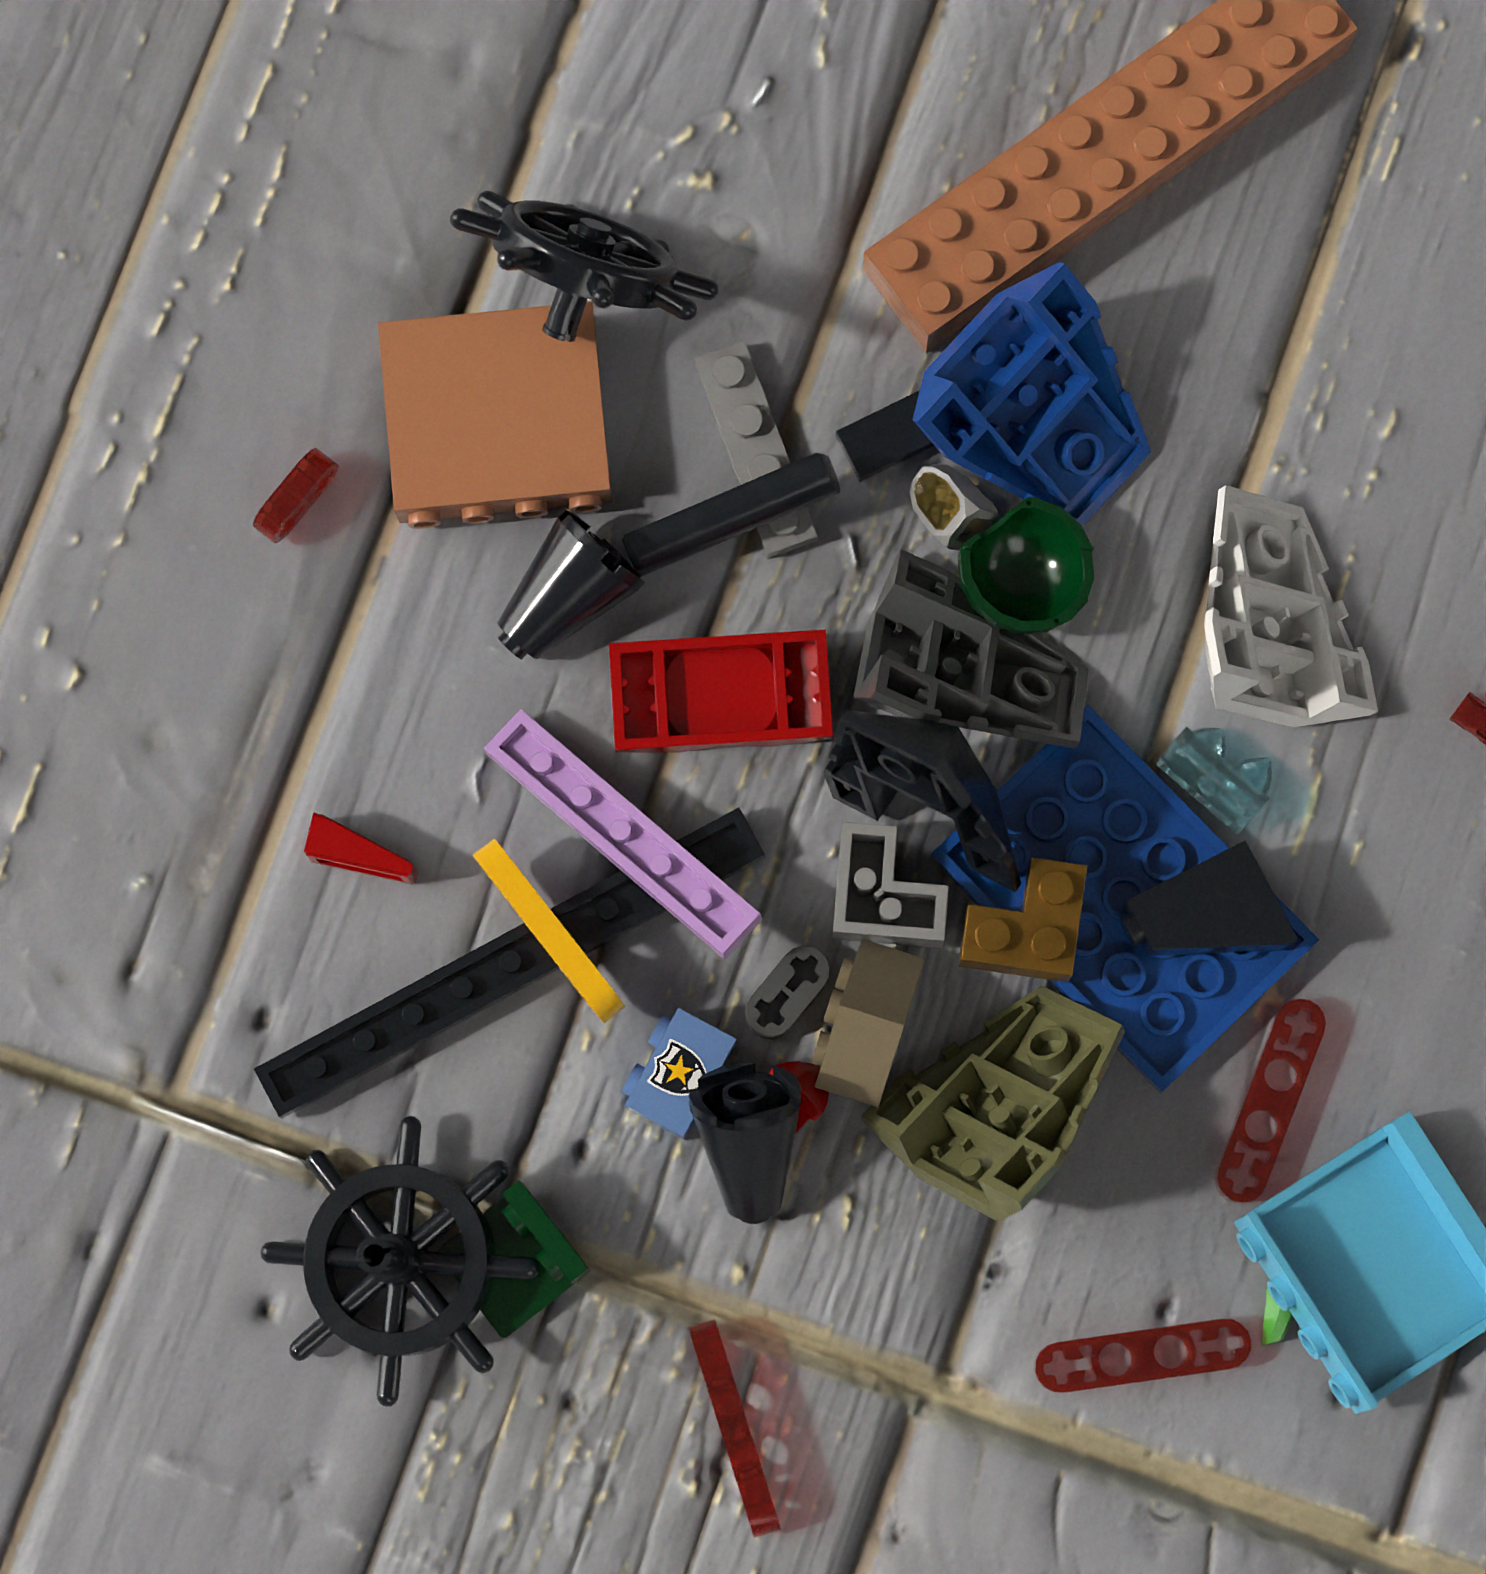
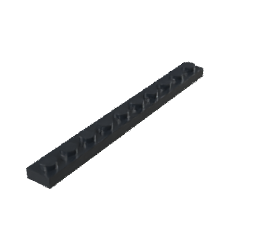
M739 807L676 841L722 881L765 858L764 851ZM622 871L551 908V911L585 954L667 911ZM523 923L254 1068V1071L278 1117L282 1119L560 968L526 924Z

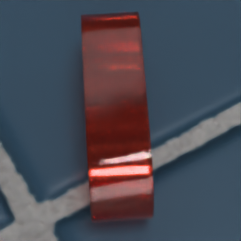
M318 448L311 449L261 507L254 519L253 527L273 543L277 544L282 541L332 482L338 471L339 464Z

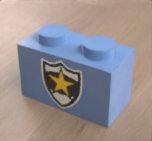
M677 1008L672 1019L666 1015L661 1017L648 1044L656 1049L646 1067L638 1063L634 1066L621 1092L629 1096L625 1104L629 1111L685 1140L695 1123L689 1105L690 1090L695 1092L698 1089V1079L703 1074L726 1066L737 1045V1039Z

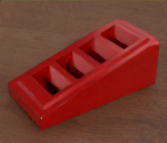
M313 813L304 848V853L312 863L411 885L416 883L418 871L409 860L323 814Z

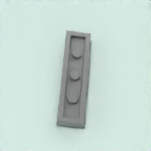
M745 340L695 357L696 369L739 485L790 464ZM807 507L756 528L767 559L817 542L818 538Z

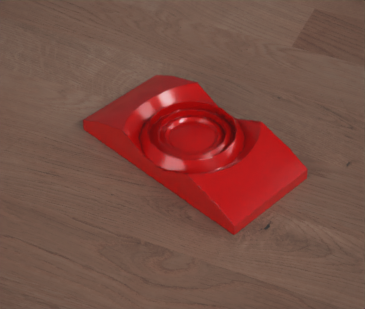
M826 629L609 643L615 752L680 753L716 747H772L833 739Z

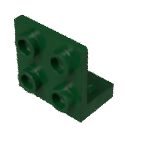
M520 1180L502 1193L504 1198L483 1214L491 1233L494 1255L531 1257L537 1260L540 1267L539 1274L530 1280L492 1278L489 1292L480 1311L502 1338L509 1337L591 1272L584 1260ZM461 1232L439 1248L438 1252L465 1253ZM453 1275L459 1282V1284H461L463 1276Z

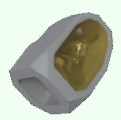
M947 464L923 466L911 481L910 496L913 510L930 533L947 549L959 551L963 543L977 533L984 532L999 521L998 511L994 503L986 498L967 476L961 475Z

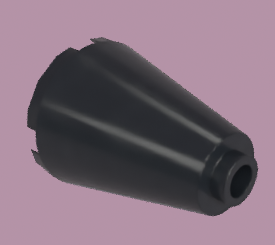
M567 508L556 519L497 622L504 631L498 639L511 653L521 660L527 654L535 659L540 658L637 592L645 584V581L641 579L642 576L604 538L600 539L591 531L587 533L591 526Z
M738 1063L722 1066L703 1074L698 1079V1089L695 1092L690 1090L689 1105L727 1212L744 1223L758 1224L767 1221L781 1208L802 1093L796 1076L784 1068L772 1065V1075L770 1073L756 1072L755 1063Z

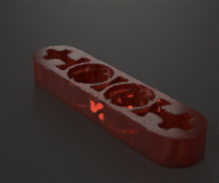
M1301 998L1291 1000L1279 1008L1274 1016L1215 1172L1214 1181L1216 1189L1229 1202L1237 1204L1251 1202L1262 1194L1268 1183L1325 1032L1326 1020L1324 1013L1317 1004L1310 1000ZM1300 1010L1308 1013L1306 1022L1314 1026L1312 1033L1305 1032L1299 1037L1294 1049L1306 1052L1303 1060L1291 1051L1275 1050L1273 1048L1276 1040L1282 1045L1288 1043L1292 1033V1026L1285 1023L1286 1016L1294 1017ZM1282 1060L1292 1066L1295 1073V1081L1290 1089L1276 1091L1269 1087L1264 1074L1267 1065L1271 1061ZM1252 1112H1266L1275 1121V1134L1268 1142H1255L1247 1135L1245 1122ZM1237 1142L1249 1151L1267 1154L1264 1163L1258 1158L1252 1159L1248 1176L1255 1179V1185L1253 1188L1244 1187L1240 1194L1232 1191L1233 1181L1226 1177L1228 1169L1236 1170L1241 1166L1246 1154L1234 1151Z
M712 1319L688 1327L753 1536L758 1538L781 1530L779 1519L716 1320Z
M1216 1319L1055 1342L1046 1345L1038 1352L1034 1360V1374L1036 1380L1043 1388L1051 1392L1066 1393L1228 1370L1240 1366L1247 1360L1251 1351V1338L1248 1330L1241 1323L1233 1319ZM1226 1328L1229 1336L1238 1337L1240 1347L1231 1350L1230 1360H1223V1355L1219 1351L1201 1353L1205 1361L1204 1365H1194L1196 1347L1190 1331H1200L1199 1342L1217 1339L1219 1337L1218 1329ZM1166 1335L1179 1338L1185 1347L1184 1360L1175 1368L1161 1366L1154 1356L1156 1342ZM1111 1343H1118L1124 1346L1130 1355V1365L1127 1371L1119 1376L1106 1374L1099 1364L1101 1350ZM1090 1346L1089 1366L1095 1380L1084 1382L1085 1370L1066 1373V1383L1057 1384L1054 1375H1045L1044 1364L1052 1362L1053 1352L1061 1351L1064 1360L1083 1359L1079 1347Z

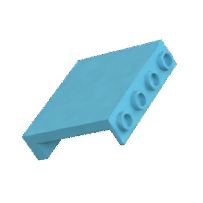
M1410 1111L1384 1125L1233 1222L1239 1231L1236 1238L1240 1248L1252 1262H1259L1270 1279L1267 1282V1288L1273 1300L1282 1310H1289L1301 1328L1298 1330V1337L1303 1347L1311 1357L1316 1360L1321 1359L1332 1377L1329 1379V1386L1333 1394L1344 1407H1351L1355 1414L1374 1409L1378 1406V1401L1486 1331V1227Z

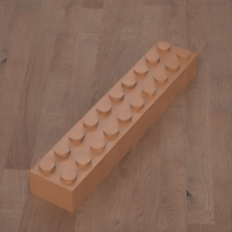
M1217 0L865 250L863 272L924 352L927 353L972 321L997 293L1045 269L1346 54L1352 45L1358 28L1336 0Z

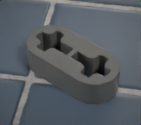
M812 946L793 948L782 958L753 993L746 1005L745 1017L748 1027L755 1035L763 1039L772 1040L782 1037L793 1027L821 993L828 982L830 967L827 958L820 950ZM812 958L817 962L814 972L819 977L818 981L813 984L805 980L793 993L787 988V985L795 976V970L791 966L792 962L797 959L799 962L805 963ZM781 993L789 998L780 1009V1015L784 1019L780 1026L770 1022L764 1028L757 1023L760 1019V1012L756 1006L761 1001L771 1005Z

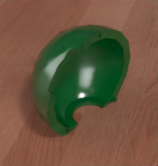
M1027 497L990 528L980 534L977 533L961 545L958 553L959 583L971 607L992 626L1016 634L1049 632L1072 620L1089 601L1088 597L1094 581L1092 559L1094 548L1082 525L1064 509L1036 497Z

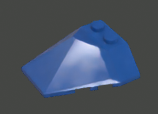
M1058 262L997 293L924 371L913 421L945 458L1023 500L1027 497H1036L1060 506L1082 527L1151 453L1129 392L1124 391L1115 368L1118 360L1114 349L1107 346L1098 322L1101 314L1097 303L1065 263Z

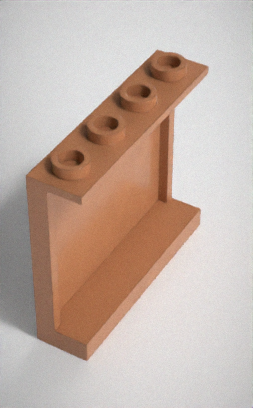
M592 301L586 302L576 332L577 336L573 342L567 341L566 338L565 341L555 339L542 331L551 305L378 322L393 505L399 523L408 522L410 528L425 529L439 526L441 524L440 519L462 517V522L484 523L492 521L496 513L516 512V516L519 518H536L547 515L548 508L569 506V510L572 512L587 513L600 510L602 508L601 503L613 502L596 341V322Z

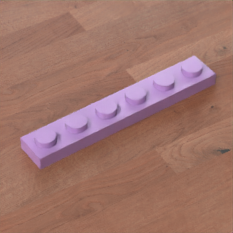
M522 709L484 747L486 754L724 960L762 921L761 914Z

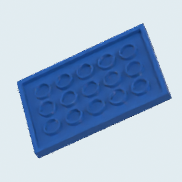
M1089 705L1084 707L1081 738L1075 749L1046 744L997 790L1021 880V885L1016 893L969 869L957 830L930 855L937 865L977 906L1018 912L1022 911L1027 867L1031 858L1087 865L1073 975L1068 983L1050 981L1068 999L1123 1025L1125 1033L1117 1050L1160 1094L1319 941L1315 934L1275 895L1298 938L1291 946L1281 951L1147 956L1142 945L1136 948L1131 945L1120 923V918L1126 916L1122 908L1125 902L1229 849V847Z

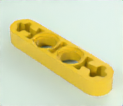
M495 838L474 853L472 856L601 1022L603 1024L624 1009L625 1005Z

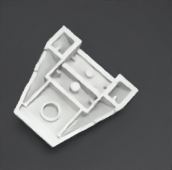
M1227 485L1218 490L1204 625L1206 658L1215 708L1290 727L1370 716L1378 712L1368 659L1363 647L1353 649L1341 621L1348 617L1349 614L1343 600L1334 603L1322 576V573L1329 570V567L1304 508Z

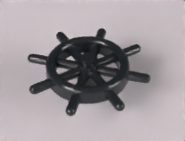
M487 190L480 193L477 203L482 211L491 216L464 208L454 210L450 216L451 225L457 230L492 239V245L498 253L497 262L502 269L507 271L521 270L557 288L542 331L548 336L561 341H565V338L569 342L575 341L576 332L587 299H591L595 306L601 309H606L611 305L636 309L661 308L681 320L688 321L696 316L697 306L691 299L682 294L703 300H712L718 294L719 288L715 281L678 270L674 258L669 254V247L665 241L652 240L622 223L577 208L572 204L564 205L538 200L511 202Z
M414 1116L405 1117L399 1125L396 1164L370 1168L346 1179L323 1151L313 1150L309 1152L306 1157V1164L330 1195L315 1214L305 1243L271 1241L265 1243L260 1250L261 1257L266 1263L303 1266L307 1292L311 1303L319 1315V1318L291 1343L289 1347L291 1357L297 1361L305 1360L333 1334H336L340 1339L360 1350L379 1354L377 1400L385 1407L393 1406L398 1400L402 1356H413L430 1352L451 1341L477 1372H489L494 1365V1359L468 1325L473 1321L484 1304L492 1278L530 1280L535 1278L540 1271L539 1263L534 1258L494 1255L491 1233L486 1219L478 1207V1204L509 1175L507 1163L502 1160L491 1162L463 1188L442 1174L418 1167L421 1123ZM394 1190L391 1230L389 1231L365 1201L379 1193ZM416 1190H420L438 1200L443 1206L413 1233ZM348 1217L367 1238L362 1241L359 1247L336 1245L338 1235ZM457 1223L462 1235L465 1253L427 1251ZM333 1268L363 1269L365 1272H368L363 1279L341 1298L335 1283ZM426 1273L463 1276L458 1291L450 1304L425 1275ZM386 1287L382 1331L366 1325L354 1315ZM409 1289L433 1320L417 1329L404 1332L407 1293Z

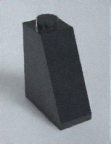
M1246 840L1128 899L1122 906L1126 916L1120 918L1121 926L1134 948L1142 945L1147 956L1281 951L1298 940Z

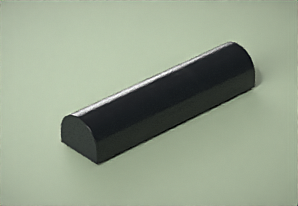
M814 453L623 535L624 538L621 540L635 570L640 576H645L840 493L839 482L829 456Z

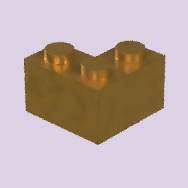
M1031 858L1027 867L1021 912L969 904L965 913L958 967L1068 983L1073 975L1087 865Z

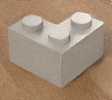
M842 822L832 939L859 942L865 939L874 943L942 948L945 937L948 886L893 881L897 826Z

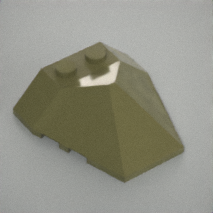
M1040 986L985 1021L984 1025L987 1030L961 1047L954 1041L940 1050L943 1058L922 1072L915 1075L912 1069L896 1078L883 1092L879 1107L871 1105L860 1116L863 1123L919 1179L997 1222L1021 1211L1060 1169L1125 1033L1122 1024L1043 986Z

